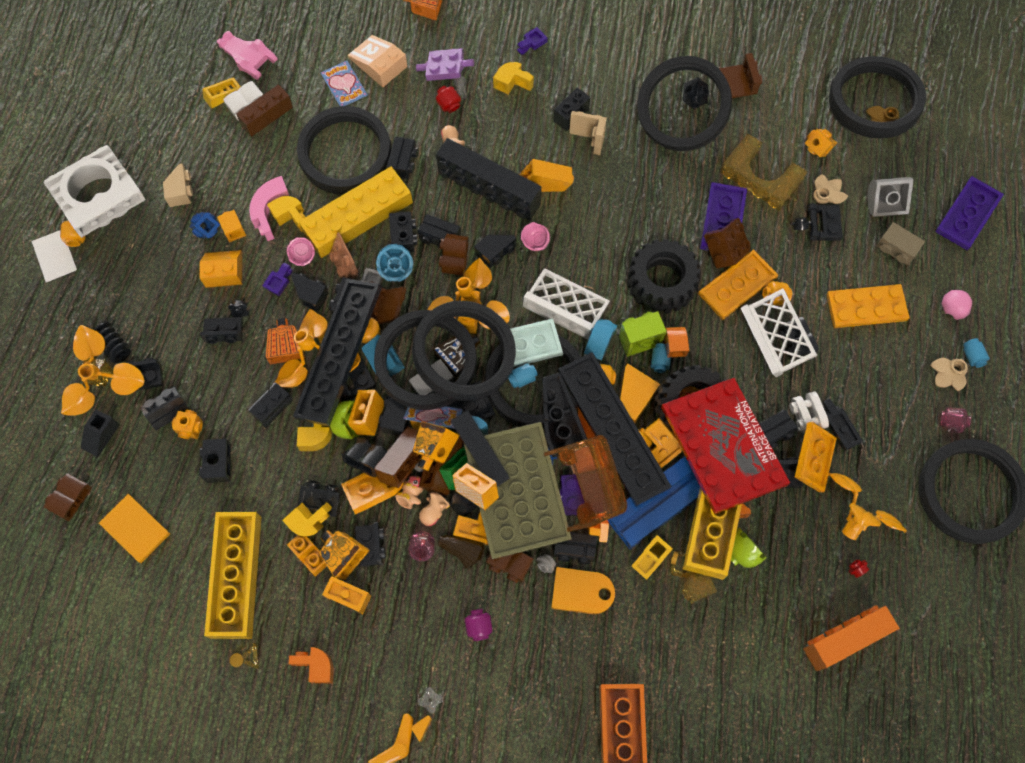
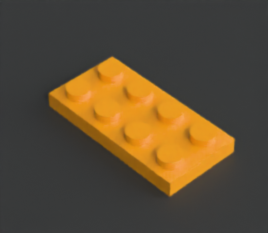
M901 284L828 291L826 294L833 328L908 321L910 318Z

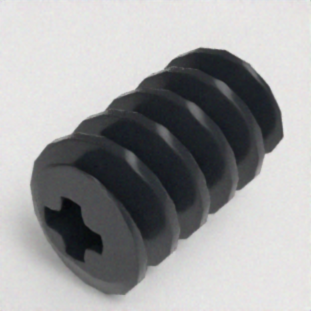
M102 322L93 329L104 337L105 349L103 352L112 363H120L130 355L131 349H127L128 344L124 342L122 337H119L120 334L115 332L114 327H111L109 322Z

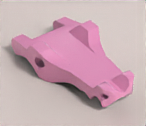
M227 31L223 34L222 38L217 40L220 49L222 48L234 58L239 70L248 73L256 80L262 76L258 69L267 59L272 63L278 60L276 55L259 39L244 41Z

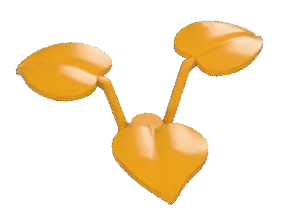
M481 258L474 261L465 271L464 275L457 280L456 287L458 291L455 292V301H459L460 296L463 298L473 297L477 303L482 304L475 295L474 290L487 287L492 281V273ZM449 296L438 297L430 304L427 310H433L439 305L452 302L453 299ZM490 301L486 305V307L501 316L506 323L509 322V311L503 303ZM479 321L482 327L490 329L487 325Z
M309 309L299 331L294 335V341L299 345L297 350L299 351L301 362L296 359L289 360L281 367L275 382L282 388L296 387L306 379L308 370L303 367L305 365L303 350L310 351L314 347L319 350L320 346L315 342L314 338L323 336L327 330V320L312 309ZM358 353L356 355L351 371L354 370L361 361L360 355Z
M80 325L75 333L73 351L79 360H88L78 369V374L82 378L85 387L82 384L74 383L65 388L62 395L61 414L80 415L93 407L95 395L88 391L90 386L87 380H95L98 376L113 378L111 380V388L119 395H130L145 383L141 371L129 363L115 365L113 374L99 372L98 367L91 363L94 361V356H99L103 353L105 339L100 333L84 325Z
M829 473L828 476H831L837 484L852 491L854 494L852 503L849 505L850 512L846 519L848 522L842 530L845 536L856 540L862 530L865 531L868 526H880L881 521L891 528L903 531L904 533L907 532L900 521L891 514L877 510V515L875 516L859 505H856L858 492H861L862 489L854 480L842 474Z

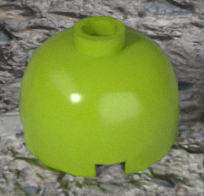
M347 400L338 403L330 428L339 438L353 439L360 436L348 425L355 401Z
M739 527L736 531L731 561L735 566L740 564L745 568L756 567L767 557Z

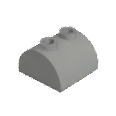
M903 177L872 180L867 193L868 208L871 215L875 217L909 214L914 179Z

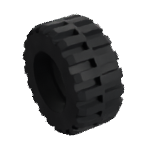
M657 239L653 240L651 245L649 243L644 244L642 249H638L635 252V256L632 257L627 283L628 287L631 288L630 294L632 297L636 296L635 301L639 305L642 303L647 310L651 308L654 309V312L658 311L660 313V311H664L667 314L671 313L672 309L675 312L679 311L682 306L686 307L690 303L699 286L701 270L699 269V260H695L696 255L693 251H688L689 247L686 245L681 246L675 240L674 242H669V239H663L662 242H659ZM654 266H668L679 274L681 282L669 288L660 287L649 279L647 271Z
M700 365L683 367L663 380V384L659 386L657 390L659 394L655 396L654 401L657 403L655 413H659L660 419L673 432L661 408L662 404L678 399L681 390L685 387L693 386L702 390L726 380H721L719 378L721 375L718 372L711 373V368L706 366L704 368H701Z

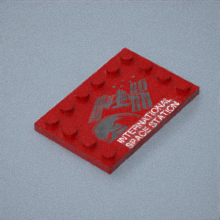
M735 378L662 404L661 408L714 515L790 484Z

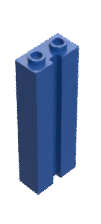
M686 456L663 472L672 486L671 489L635 507L629 497L606 515L610 526L629 550L698 499L700 485Z

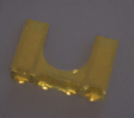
M747 134L725 160L721 173L726 178L738 183L740 187L747 188L755 197L761 198L772 208L780 211L804 181L807 171L792 162L784 174L776 180L766 181L756 177L750 169V163L759 153L762 142Z

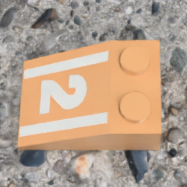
M374 35L370 36L347 55L351 61L382 88L407 68L406 54L394 44Z

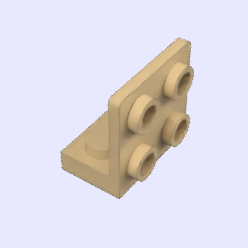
M572 111L570 134L592 138L593 154L600 155L605 137L607 118L600 115Z

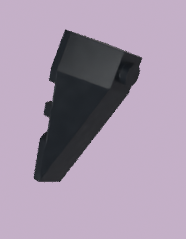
M561 373L542 378L546 442L552 457L568 456L579 448L588 446L589 441Z

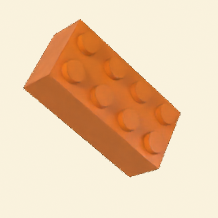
M876 605L863 611L860 615L852 617L824 632L826 637L824 634H821L807 641L809 646L803 648L815 671H819L832 666L900 628L886 606L879 608Z
M601 684L599 686L602 763H647L644 684Z

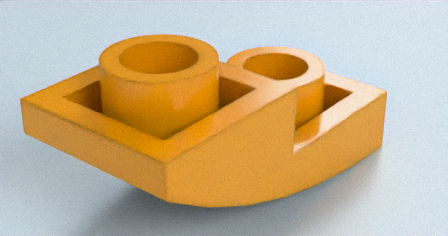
M297 535L287 544L315 577L327 567L320 555V550L307 536Z

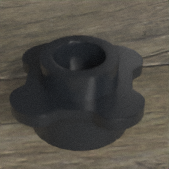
M806 217L795 218V222H790V225H794V230L809 229V223H812V221H807Z
M237 300L228 305V309L231 310V316L246 317L249 315L247 304L243 301Z

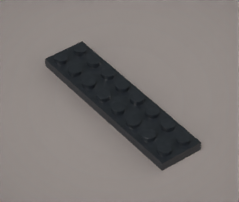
M346 279L293 417L296 420L330 427L381 292L382 286L380 284Z
M593 352L559 368L558 372L561 373L569 392L635 507L671 489L672 486Z

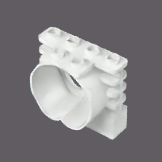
M108 145L97 149L95 152L81 158V160L67 166L44 181L45 186L81 238L99 227L108 225L112 219L123 216L129 209L146 200ZM97 179H112L110 189L105 193H97L90 202L83 203L76 200L80 190L88 183Z

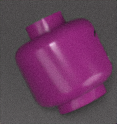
M476 609L471 611V615L465 617V628L468 637L472 638L473 641L489 638V635L493 632L492 619L489 613H483V609Z

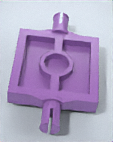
M463 48L429 51L428 61L425 64H416L417 72L426 71L427 81L461 78V72L464 67L474 66V59L464 60Z

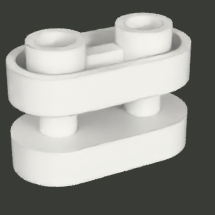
M815 391L807 393L805 396L806 400L801 396L791 399L789 407L792 414L796 416V424L800 432L805 434L807 422H814L823 429L828 428V417Z

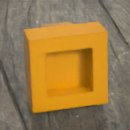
M598 515L597 521H588L587 530H589V535L597 536L599 542H607L609 522L606 515Z

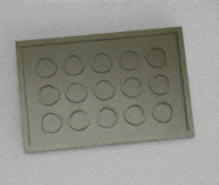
M538 422L485 435V439L510 477V480L497 487L499 498L486 510L479 507L492 560L571 540L542 423ZM464 444L469 465L481 472Z

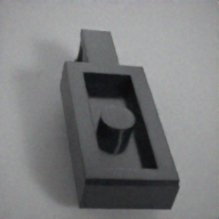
M830 398L823 401L822 405L828 417L829 427L844 452L861 444L863 440L844 409L839 406L835 407Z

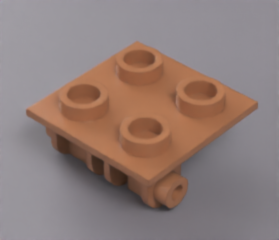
M337 233L329 254L330 260L334 262L339 277L355 279L358 277L355 262L340 233Z

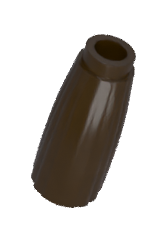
M441 535L438 542V547L457 557L465 569L481 561L484 552V544L465 538Z

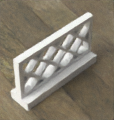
M544 268L530 291H527L525 294L523 307L546 319L553 318L554 323L589 339L597 320L601 318L610 301ZM547 276L554 283L544 284L543 278ZM565 285L569 287L570 291L561 293L559 286ZM555 287L557 294L548 295L546 289ZM543 290L545 296L538 297L534 295V292ZM581 293L585 295L586 299L577 301L575 294ZM572 295L574 302L565 303L563 297ZM559 298L561 304L554 305L550 299ZM597 301L603 304V306L594 309L591 302ZM588 303L590 310L581 312L579 305ZM576 306L578 313L572 314L568 312L567 308ZM592 314L594 321L590 323L584 320L583 316Z
M784 289L749 306L741 307L746 321L775 377L817 356ZM781 295L785 300L782 308L773 305L775 298ZM761 305L768 307L765 316L758 315L755 308ZM771 308L781 310L778 320L768 318ZM784 312L792 314L793 318L790 324L781 322ZM767 320L776 323L773 333L766 331L764 328ZM779 324L789 327L786 337L776 334ZM792 328L801 331L799 341L789 338ZM775 337L784 339L781 349L773 347L772 343ZM787 341L797 343L794 354L784 351ZM800 345L809 347L811 351L810 354L804 357L797 355ZM783 353L793 356L791 363L783 367L780 361Z

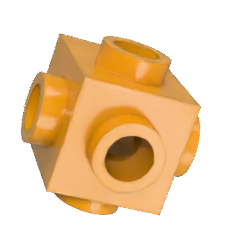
M816 129L808 134V140L805 144L808 146V151L813 155L817 154L819 157H826L837 142L831 138L832 134L828 130Z
M178 411L177 416L172 421L173 430L180 438L198 439L202 431L203 420L194 411Z

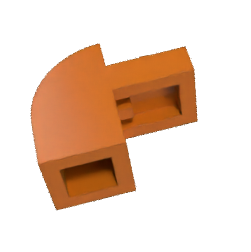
M665 328L667 332L663 344H666L667 358L686 357L689 352L686 328Z
M311 647L310 656H308V652H296L295 656H289V665L309 666L308 682L333 684V662L324 651Z

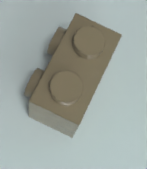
M893 222L876 246L884 253L890 254L900 263L908 266L925 241Z

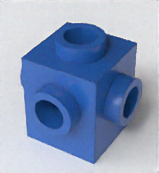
M201 212L200 214L196 213L190 220L192 223L189 227L193 229L192 233L200 239L212 238L217 233V228L220 224L211 213ZM202 222L205 224L204 228L200 227Z

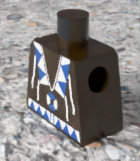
M472 335L471 337L476 348L480 341L475 335ZM454 336L434 347L433 352L434 356L438 360H442L457 380L464 368L465 353L462 345Z

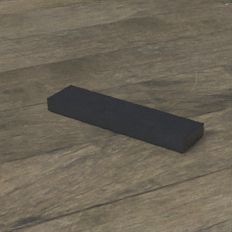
M467 410L452 419V425L481 472L494 480L497 487L510 480L509 475L469 411Z

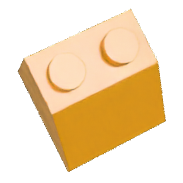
M242 250L211 252L203 255L200 260V280L205 288L242 285Z

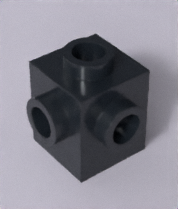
M699 77L684 83L683 102L693 109L708 103V84Z

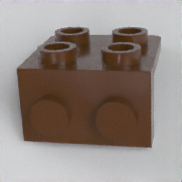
M752 53L745 54L741 65L719 68L729 83L732 98L758 93L759 87L762 84V75L758 73V63Z
M739 218L732 220L723 229L707 232L704 235L716 269L736 265L751 250L750 242L747 240L744 232V225Z
M382 287L371 316L378 324L390 323L399 317L402 302L405 300L406 288L398 287L386 290Z

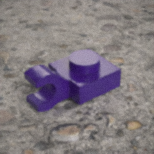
M536 27L524 34V40L517 44L520 47L517 51L520 55H524L530 47L536 50L547 43L548 38Z
M283 263L277 273L272 271L262 285L263 288L280 296L289 283L287 277L293 271L290 268L291 266Z

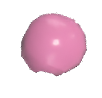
M531 222L521 231V240L529 250L541 251L547 248L550 242V233L544 225Z
M295 238L290 241L287 247L289 261L296 266L309 264L315 256L312 242L306 238Z
M951 290L944 295L942 307L945 314L952 315L956 320L963 319L970 314L972 299L965 291Z

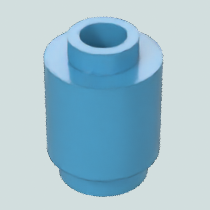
M978 338L971 339L963 344V351L971 366L980 368L988 364L987 361L990 358L983 343L979 342Z
M659 343L652 350L651 368L657 373H665L670 369L671 358H667L666 344Z
M526 363L512 370L508 379L513 388H521L536 381L535 376L538 374L533 365L530 366Z

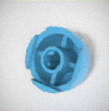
M387 245L377 255V271L387 281H403L412 272V255L402 245Z

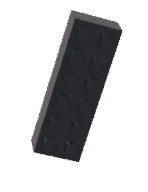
M449 138L445 140L436 153L438 173L443 178H449L457 185L470 189L472 193L482 195L489 202H495L503 209L510 210L516 213L518 217L526 218L529 221L540 207L542 186Z

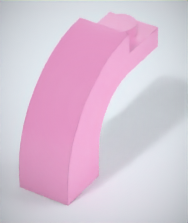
M282 176L263 184L256 191L250 203L251 221L255 229H259L261 236L265 235L267 241L275 239L268 222L270 211L267 204L279 197L289 196Z

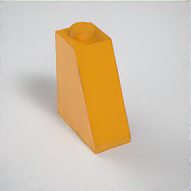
M532 159L519 174L542 186L541 192H562L572 185L574 181L572 167Z
M627 364L623 375L620 400L633 422L636 423L656 394L660 384Z

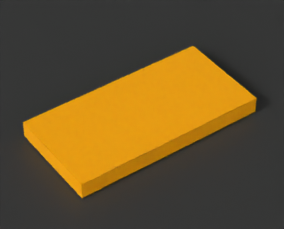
M753 249L736 265L731 266L698 292V295L724 320L764 289L769 282L777 279L779 275Z

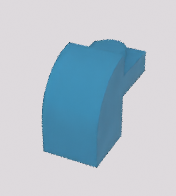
M597 320L584 354L593 352L597 359L602 360L617 325L609 320Z

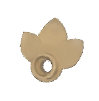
M823 174L816 178L814 183L816 190L813 194L816 202L820 204L828 202L840 204L847 199L848 195L840 192L842 187L841 179L828 181Z
M939 358L932 362L931 367L938 372L935 377V385L937 387L945 388L952 385L956 391H960L965 387L967 382L965 374L968 368L964 360Z

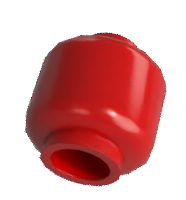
M442 86L437 90L438 94L435 100L443 112L453 113L461 106V97L454 87Z

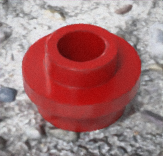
M858 559L850 564L848 572L850 575L858 578L869 570L867 567L868 563L866 560L860 561Z

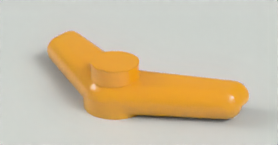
M406 713L403 715L394 745L369 760L368 763H394L407 757L412 734L411 726H413L414 721L410 714Z

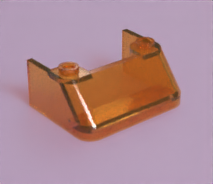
M594 436L543 453L544 457L558 453L561 463L565 466L573 465L585 503L579 505L577 509L579 523L568 527V532L592 527L626 512L627 501L608 441L604 436Z

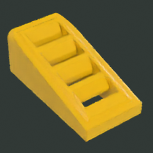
M233 77L203 88V98L212 109L224 103V98L230 93L238 91L241 86Z

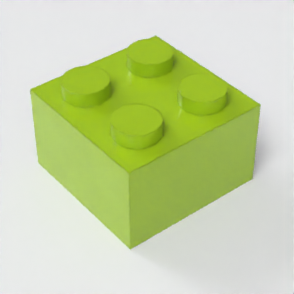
M658 311L654 313L647 312L639 318L634 319L632 317L626 319L621 325L619 339L626 357L653 349L656 344L663 343L667 331Z

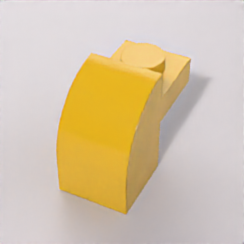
M509 62L502 65L493 77V88L508 95L514 85L531 91L534 84V76L527 71H522V64L518 62Z
M282 196L267 204L270 213L279 226L292 219L302 232L298 221L305 218V215L303 214L302 204L298 199L291 196Z
M315 423L314 427H298V449L300 451H318L324 448L332 437L330 427Z
M327 502L312 514L301 503L282 521L295 534L311 536L324 527L321 523L330 516L327 512L332 507Z
M656 535L644 549V552L632 564V567L647 580L673 548Z

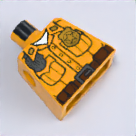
M422 421L413 447V452L422 456L418 467L429 471L433 461L444 463L459 435L447 428Z
M328 530L320 537L325 543L320 550V555L335 578L346 580L370 551L357 540L340 531L332 534Z

